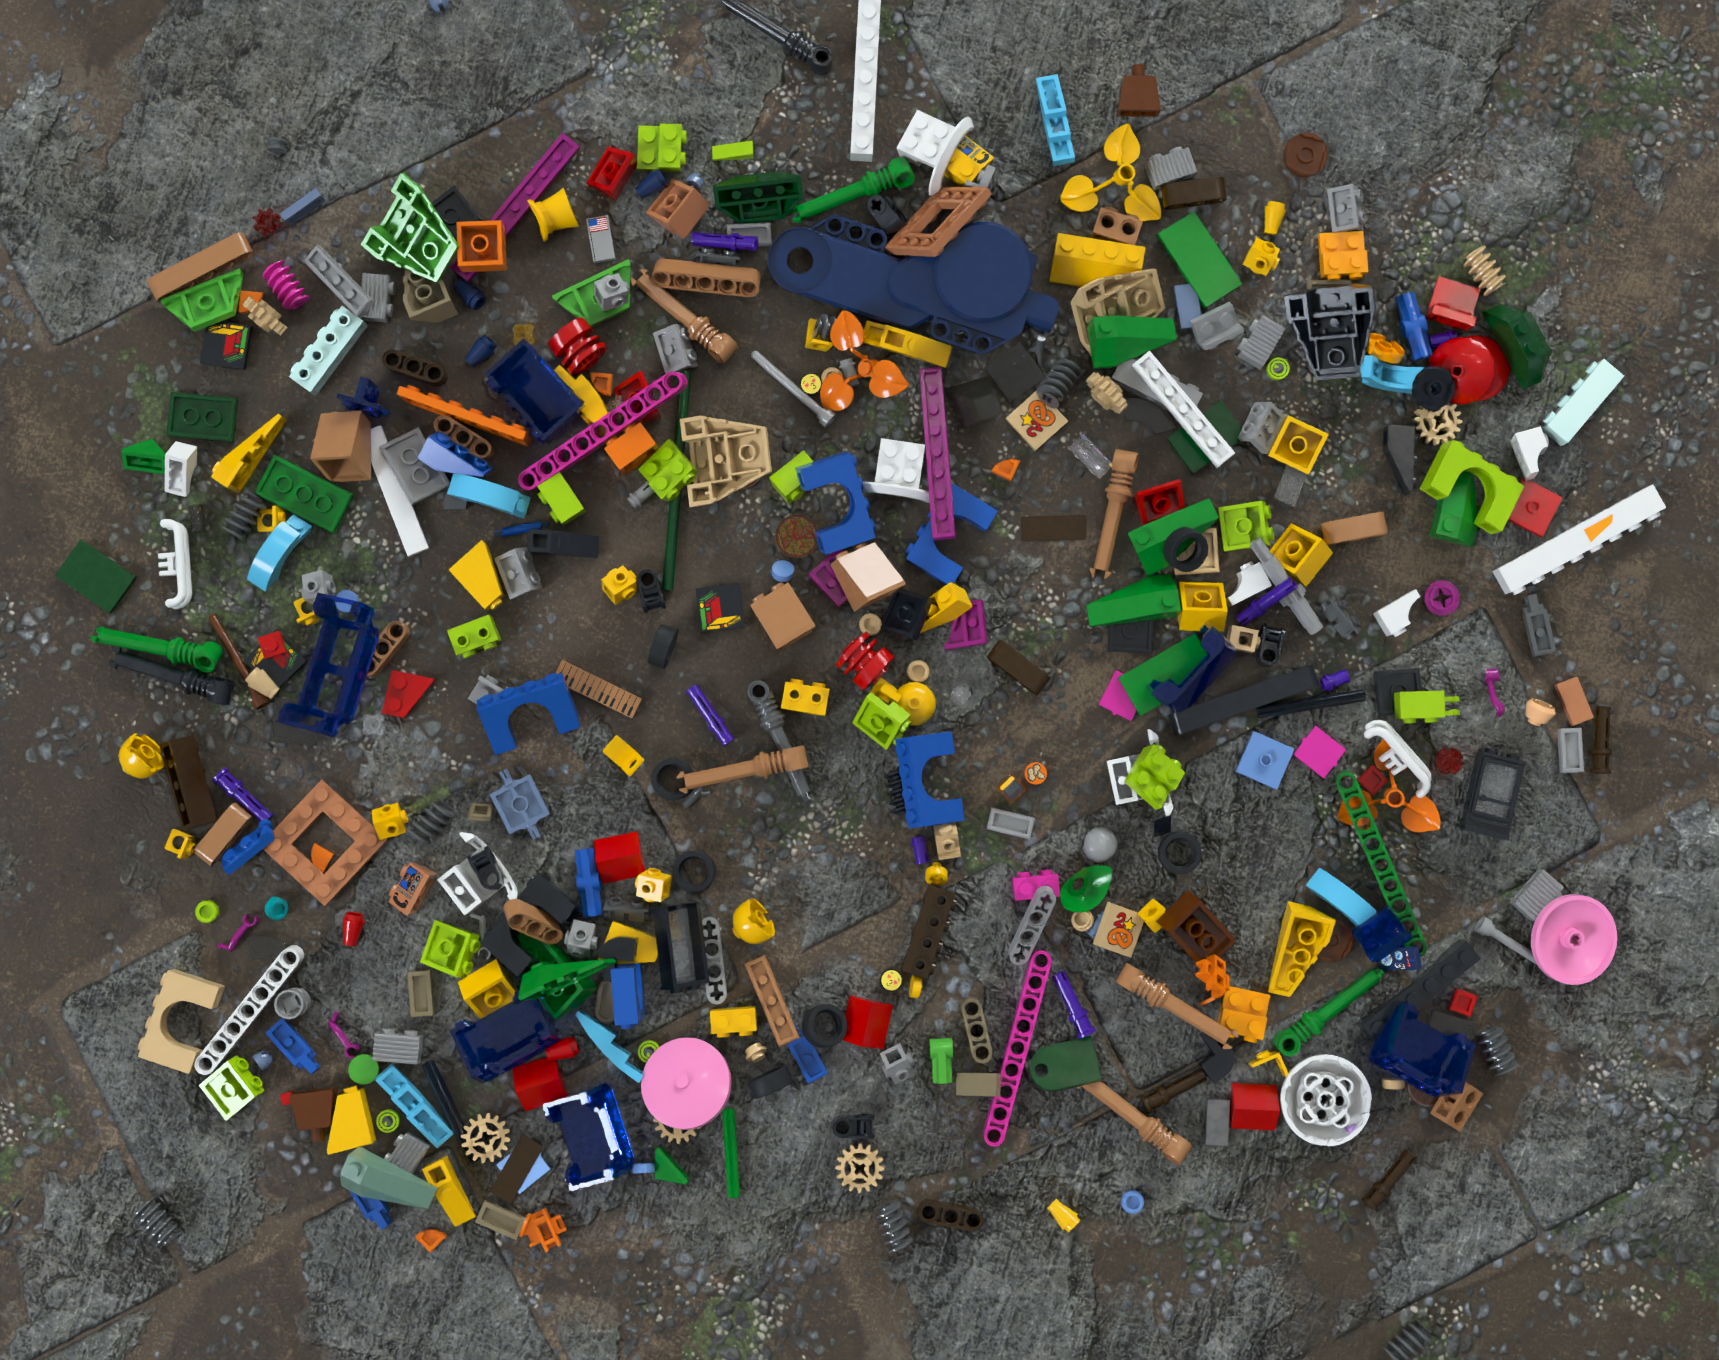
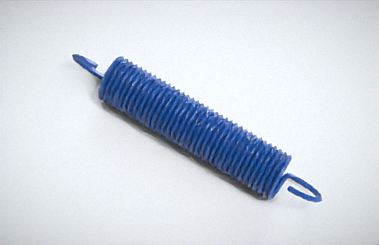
M541 521L503 527L502 530L497 531H501L502 537L529 533V529L542 530V525L548 526L550 523L542 524Z

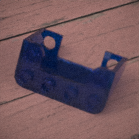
M525 338L484 374L488 378L486 383L499 395L503 393L507 397L506 404L513 411L517 409L522 414L520 417L521 421L528 428L532 427L530 433L542 444L545 442L550 444L585 408L582 401Z

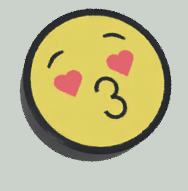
M807 373L801 378L800 388L808 396H815L821 390L822 380L817 374Z
M889 968L882 972L880 983L885 990L893 992L902 985L903 978L898 970Z

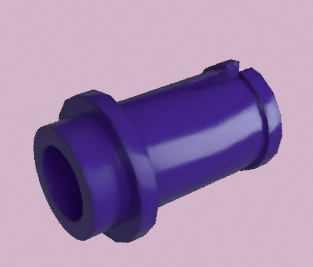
M1447 330L1446 333L1428 335L1431 349L1439 347L1450 339L1457 338L1456 331Z
M1346 669L1331 675L1325 674L1323 678L1319 679L1324 691H1332L1334 687L1350 682Z
M924 835L912 837L910 845H913L915 864L930 862L926 847L928 840L925 839Z

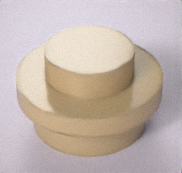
M1090 911L1074 912L1071 922L1076 930L1084 932L1093 926L1094 917Z
M761 1043L751 1045L745 1050L746 1060L748 1062L753 1061V1063L761 1061L765 1057L766 1047L762 1046Z

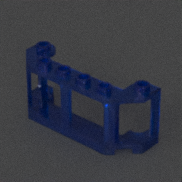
M317 593L313 603V610L317 617L324 619L306 673L298 704L285 703L279 711L277 722L290 727H297L334 737L338 734L336 729L342 724H350L354 719L380 634L378 628L373 627L371 619L375 615L373 607L358 601ZM335 601L352 605L350 612H353L355 615L354 622L340 619ZM341 628L358 631L347 668L330 664V658ZM327 673L344 677L333 713L316 709L318 696ZM307 716L323 718L321 721L316 720L314 727L299 724Z

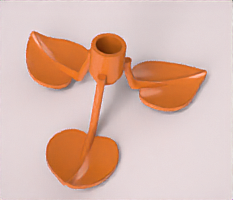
M847 310L842 311L832 325L830 331L831 341L838 350L846 351L850 348V351L860 357L862 361L858 364L859 373L844 380L840 373H833L825 378L820 390L823 408L834 411L848 408L854 399L853 388L848 383L862 377L872 378L869 382V389L877 397H892L904 391L909 386V383L895 363L890 360L878 361L876 359H868L867 355H863L854 349V347H859L864 343V330L861 323L852 313Z
M1383 739L1375 749L1374 763L1379 770H1389L1391 788L1385 791L1383 799H1375L1373 801L1367 791L1361 790L1373 819L1375 820L1378 816V810L1374 804L1387 803L1394 808L1404 805L1406 808L1401 812V821L1408 830L1413 832L1439 830V812L1435 804L1428 797L1418 798L1414 795L1409 803L1404 801V794L1397 789L1394 775L1390 772L1396 765L1387 769L1385 763L1390 758L1384 762L1379 760L1382 754L1391 749ZM1356 796L1349 800L1351 807H1357L1361 803V799ZM1342 800L1337 818L1343 823L1353 825ZM1362 817L1358 820L1357 825H1367L1370 820Z

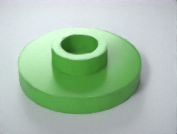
M360 1054L351 1060L348 1072L354 1082L364 1085L376 1079L379 1073V1064L377 1061H372L373 1056Z

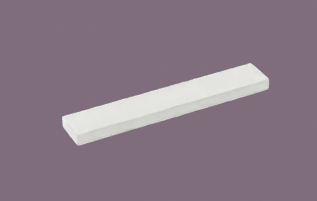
M1150 351L1132 365L1134 370L1216 468L1235 454L1233 449Z
M380 425L371 429V463L407 556L410 557L430 548L414 507L411 506L379 450V446L388 442Z

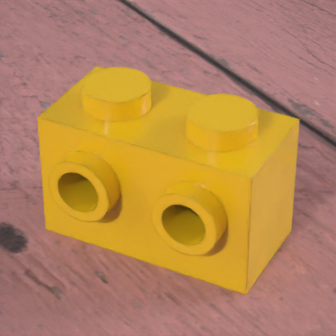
M791 679L790 682H785L781 709L826 716L830 689L825 688L826 684L813 682L812 686L803 685L804 681L798 679Z
M756 1006L711 1009V1034H717L718 1038L730 1037V1033L739 1032V1036L753 1035V1031H757L758 1028Z

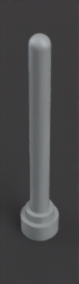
M758 351L751 353L752 359L817 415L818 422L824 428L833 422L837 415L831 409L827 410L819 406Z
M1482 916L1478 920L1474 928L1475 932L1482 936H1492L1537 965L1531 950L1497 930L1492 921L1487 917Z

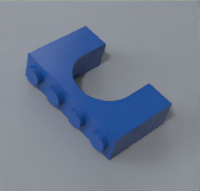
M846 451L795 468L802 490L809 491L826 484L839 483L846 489L849 495L850 507L845 518L837 524L814 531L820 552L825 555L875 538L874 531H876V526L868 514V510H870L869 502L866 497H863L861 490L864 489L863 482L860 476L857 477L855 470L857 462L854 455Z
M952 483L954 518L963 519L986 532L998 511ZM930 519L927 525L922 524L916 534L919 538L916 543H910L904 554L907 555L905 561L944 585L950 582L954 584L963 567L948 559L937 550L932 537Z
M562 672L549 674L537 681H527L515 688H506L494 695L487 694L477 700V712L495 755L517 748L516 737L509 722V716L516 707L525 703H538L546 707L552 714L559 734L581 727L579 714Z
M952 732L895 739L908 829L965 820L962 798L944 801L935 800L927 794L922 784V770L929 759L955 754Z
M642 963L618 964V968L611 969L615 1026L621 1025V1029L635 1028L646 1016Z

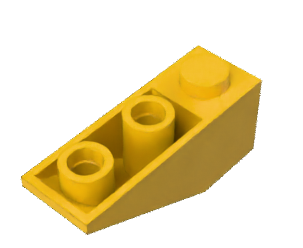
M950 582L930 596L933 601L920 633L955 620L973 606L965 589Z
M447 1155L426 1165L422 1169L428 1183L438 1188L435 1196L455 1227L476 1217Z

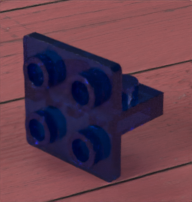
M360 377L355 397L337 393L336 398L348 410L360 411L361 409L367 412V415L375 418H381V415L388 417L389 412L381 405L375 404L379 399L380 391L378 386L369 378Z
M1386 906L1351 931L1353 936L1362 945L1372 963L1381 961L1413 938L1411 932L1389 906Z

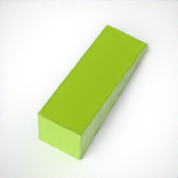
M753 140L712 146L713 161L754 159Z

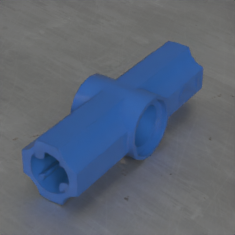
M1408 292L1395 297V303L1401 319L1399 321L1400 332L1403 338L1407 340L1412 360L1418 361L1432 356V350L1426 334L1428 332L1427 321L1424 315L1420 313L1415 293Z
M594 848L574 850L578 873L576 874L578 893L581 895L583 916L603 915L600 894L602 884L599 871H597Z

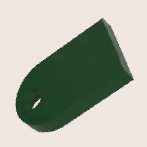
M1091 1036L1045 1046L1033 1055L1030 1062L1032 1080L1039 1088L1045 1091L1057 1092L1102 1081ZM1038 1066H1045L1048 1069V1073L1044 1077H1039L1036 1075L1035 1069Z

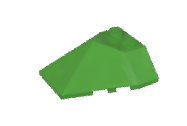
M401 173L391 190L396 195L394 202L381 225L370 227L361 246L379 260H386L399 268H406L413 271L412 273L434 282H439L459 245L421 187L406 174Z

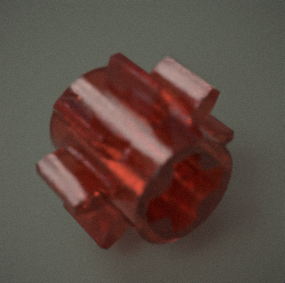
M268 208L267 211L258 209V215L252 217L257 223L254 225V229L256 231L261 230V234L266 237L267 233H272L275 236L277 228L282 227L277 222L281 217L277 213L273 215L271 208Z
M1443 747L1436 754L1435 760L1437 762L1435 765L1441 773L1449 774L1452 772L1456 775L1462 769L1461 766L1464 764L1462 761L1463 756L1456 748L1451 747L1446 750Z

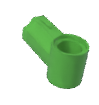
M952 1038L929 1039L933 1083H952Z

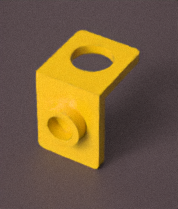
M809 319L805 348L824 352L828 351L833 347V343L828 342V337L824 341L820 340V335L816 339H812L813 329L817 320Z
M272 506V509L259 510L262 516L257 517V530L259 532H273L281 522L285 523L286 515L283 509L278 506ZM267 514L272 515L271 527L264 526L262 522L263 517Z
M302 597L294 601V606L300 616L296 621L299 624L310 626L319 621L318 618L323 617L324 614L321 607L315 606L313 612L309 614L302 611V604L305 600Z
M618 735L603 749V753L620 766L628 776H631L644 762L641 755ZM637 760L634 766L630 768V765Z
M172 829L165 849L178 854L177 858L187 859L193 854L197 837L177 829ZM177 836L184 838L181 849H177L173 845V840Z
M1153 898L1137 914L1156 933L1162 928L1156 921L1165 913L1166 909Z
M1268 1050L1256 1054V1059L1248 1062L1249 1066L1253 1068L1275 1058L1284 1077L1288 1075L1281 1055L1276 1050L1272 1052Z

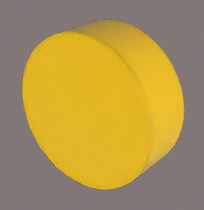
M912 975L909 997L918 998L922 989V977Z

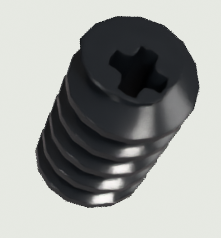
M899 769L889 771V773L884 775V779H890L891 781L885 784V787L892 788L887 793V796L894 797L893 800L889 801V805L896 806L890 813L896 815L906 814Z

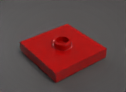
M1523 477L1519 483L1524 485V488L1508 521L1539 537H1543L1563 497L1530 480L1525 481Z

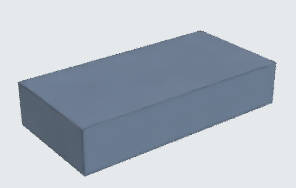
M315 188L281 212L280 215L289 226H292L324 203L325 199Z
M1190 284L1176 285L1173 287L1179 329H1192L1190 320L1201 315L1199 298Z

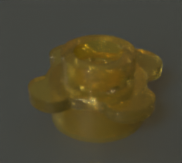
M516 324L512 327L514 345L534 344L535 339L532 333L534 326L532 324Z

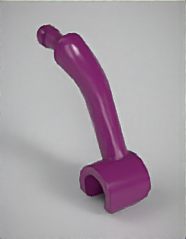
M1497 668L1487 669L1484 681L1488 685L1490 701L1497 711L1496 716L1501 717L1505 708L1496 696L1493 683L1494 681H1499V672Z
M246 914L243 917V924L231 938L230 944L220 943L218 948L228 949V952L233 951L247 928L258 924V915H255L254 922L251 924L248 921L249 914Z
M335 1011L331 1021L328 1020V1024L345 1046L344 1052L346 1057L354 1058L356 1056L350 1053V1047L357 1050L360 1047L357 1044H351L340 1027L335 1023L339 1016V1012Z

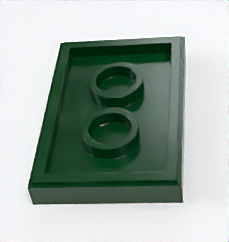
M171 392L166 436L234 443L239 399Z
M1222 400L1202 413L1230 447L1240 442L1238 436L1242 428ZM1183 427L1167 438L1191 474H1194L1211 462Z
M81 539L55 574L61 581L110 614H112L137 579L136 576Z

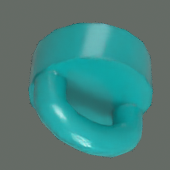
M272 896L265 905V914L272 920H281L288 912V903L282 898Z

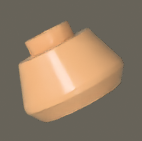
M1532 698L1526 702L1525 715L1529 718L1528 722L1533 725L1541 726V724H1547L1556 714L1555 708L1544 701Z

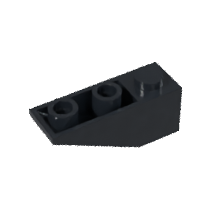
M1387 425L1383 428L1382 451L1403 494L1408 495L1416 488V476H1413V470L1417 465V455L1414 454V446L1418 442V433L1415 432V426Z
M529 529L528 552L531 554L598 558L599 536Z

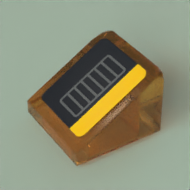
M1013 773L995 787L1010 804L1027 790Z

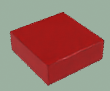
M1370 765L1357 778L1358 783L1371 796L1376 794L1388 782L1387 778L1374 765Z
M1455 988L1447 1009L1471 1017L1478 996Z

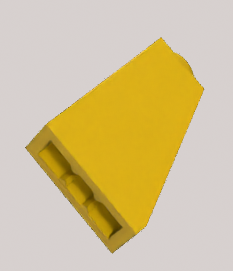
M481 540L456 562L449 571L485 610L489 611L490 609L495 610L502 603L501 599L504 597V593L489 546Z
M618 921L612 922L605 943L617 936L638 937L636 960L634 962L618 960L617 964L657 961L658 952L655 935Z
M351 1086L343 1089L344 1093L337 1096L327 1146L328 1155L372 1144L377 1140L364 1088L357 1089V1086Z

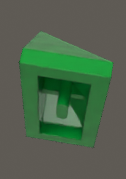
M153 439L122 448L123 468L165 474L166 453Z
M659 1144L655 1149V1179L686 1184L690 1177L666 1149Z

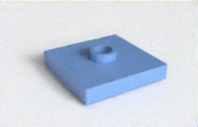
M1252 731L1235 772L1277 790L1294 748Z

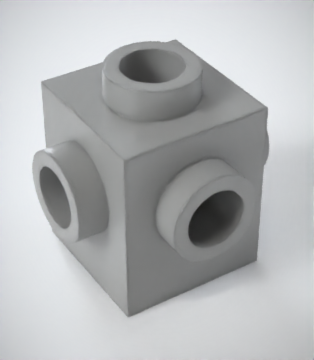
M619 273L612 276L607 275L594 282V296L602 311L619 308L627 303L630 289L628 283L622 280Z
M323 570L302 575L303 587L301 588V593L305 601L315 607H323L328 602L335 601L334 593L336 592V586L332 575Z
M573 920L571 931L566 932L564 944H567V952L578 958L590 957L591 950H596L598 937H595L596 924Z
M900 1043L880 1053L884 1065L881 1066L886 1078H892L894 1084L905 1081L915 1075L911 1067L915 1065L910 1052L905 1054Z

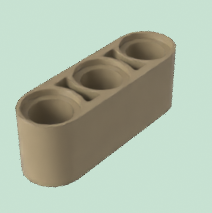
M968 997L962 1001L961 1012L971 1054L976 1062L986 1063L992 1057V1048L982 1006L976 998ZM970 1002L977 1004V1011L973 1014L965 1011L966 1005ZM975 1024H979L983 1028L982 1033L978 1036L970 1033L971 1027ZM980 1046L988 1049L987 1055L983 1058L976 1056V1049Z

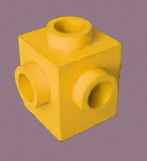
M1256 237L1242 265L1250 268L1256 274L1267 276L1269 270L1274 271L1280 261V258L1277 257L1280 249L1273 243Z
M623 565L618 569H612L608 572L607 576L601 579L602 590L615 605L624 599H630L637 592V577Z
M398 802L372 810L373 825L380 840L406 833L405 823H408L406 811L400 809Z
M648 868L636 878V896L642 897L647 902H662L670 896L672 875L661 873V870L656 868Z

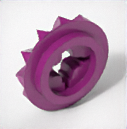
M1445 580L1433 582L1424 592V603L1428 611L1435 615L1445 616L1451 614L1457 609L1460 602L1458 589L1451 582ZM1439 591L1442 595H1450L1449 598L1443 601L1444 604L1433 600L1439 596Z

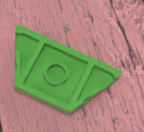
M627 259L552 295L554 301L575 317H584L589 325L594 327L630 309V293H628L626 304L619 308L602 311L594 296V282L607 275L612 276L619 273L622 280L628 283L631 291V263Z
M239 268L160 301L166 309L192 331L196 332L236 316L244 274Z

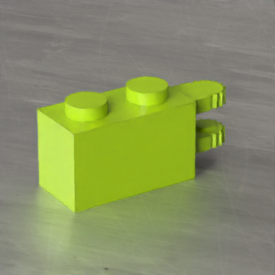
M1444 690L1394 693L1395 720L1402 719L1403 724L1416 723V719H1425V723L1438 722V718L1460 715V710L1457 709L1445 711V702L1456 703L1460 701L1459 696L1445 697Z

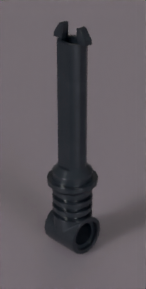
M742 0L722 1L727 10L781 43L788 56L793 55L797 56L799 60L802 59V62H806L815 74L825 75L831 70L833 53L829 47L816 45L814 42L811 43V40L807 39L802 31L790 32ZM823 58L826 60V62L821 63L818 62L817 59Z
M122 647L112 649L113 652L117 653L115 661H109V664L114 669L117 666L178 685L187 695L196 694L207 697L208 701L216 704L230 705L235 687V682L232 680L208 676L200 673L199 669L196 668L183 671L121 651Z

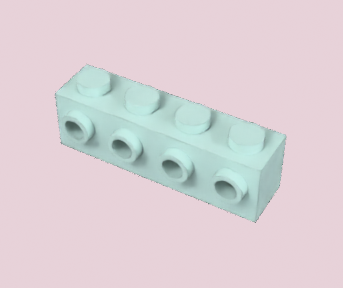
M343 306L332 313L331 321L326 327L324 326L317 334V340L313 345L310 344L305 349V356L300 362L295 363L290 371L289 377L314 396L318 394L368 326L363 320Z
M1605 359L1598 363L1594 361L1585 370L1588 374L1584 379L1579 378L1571 387L1573 392L1569 396L1565 395L1558 402L1559 408L1556 412L1551 411L1543 420L1545 425L1541 428L1542 431L1560 446L1567 444L1624 377L1622 373Z

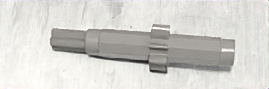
M1260 537L1250 543L1249 546L1261 561L1260 564L1275 587L1290 577ZM1298 583V589L1292 591L1279 602L1283 607L1289 606L1307 632L1313 635L1320 631L1323 625L1304 598L1305 588L1301 583Z

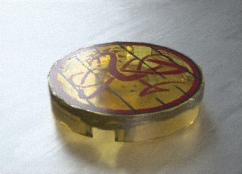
M800 514L789 515L777 526L775 533L776 545L788 557L794 559L805 558L812 554L818 545L814 532L818 528L814 521L807 516Z

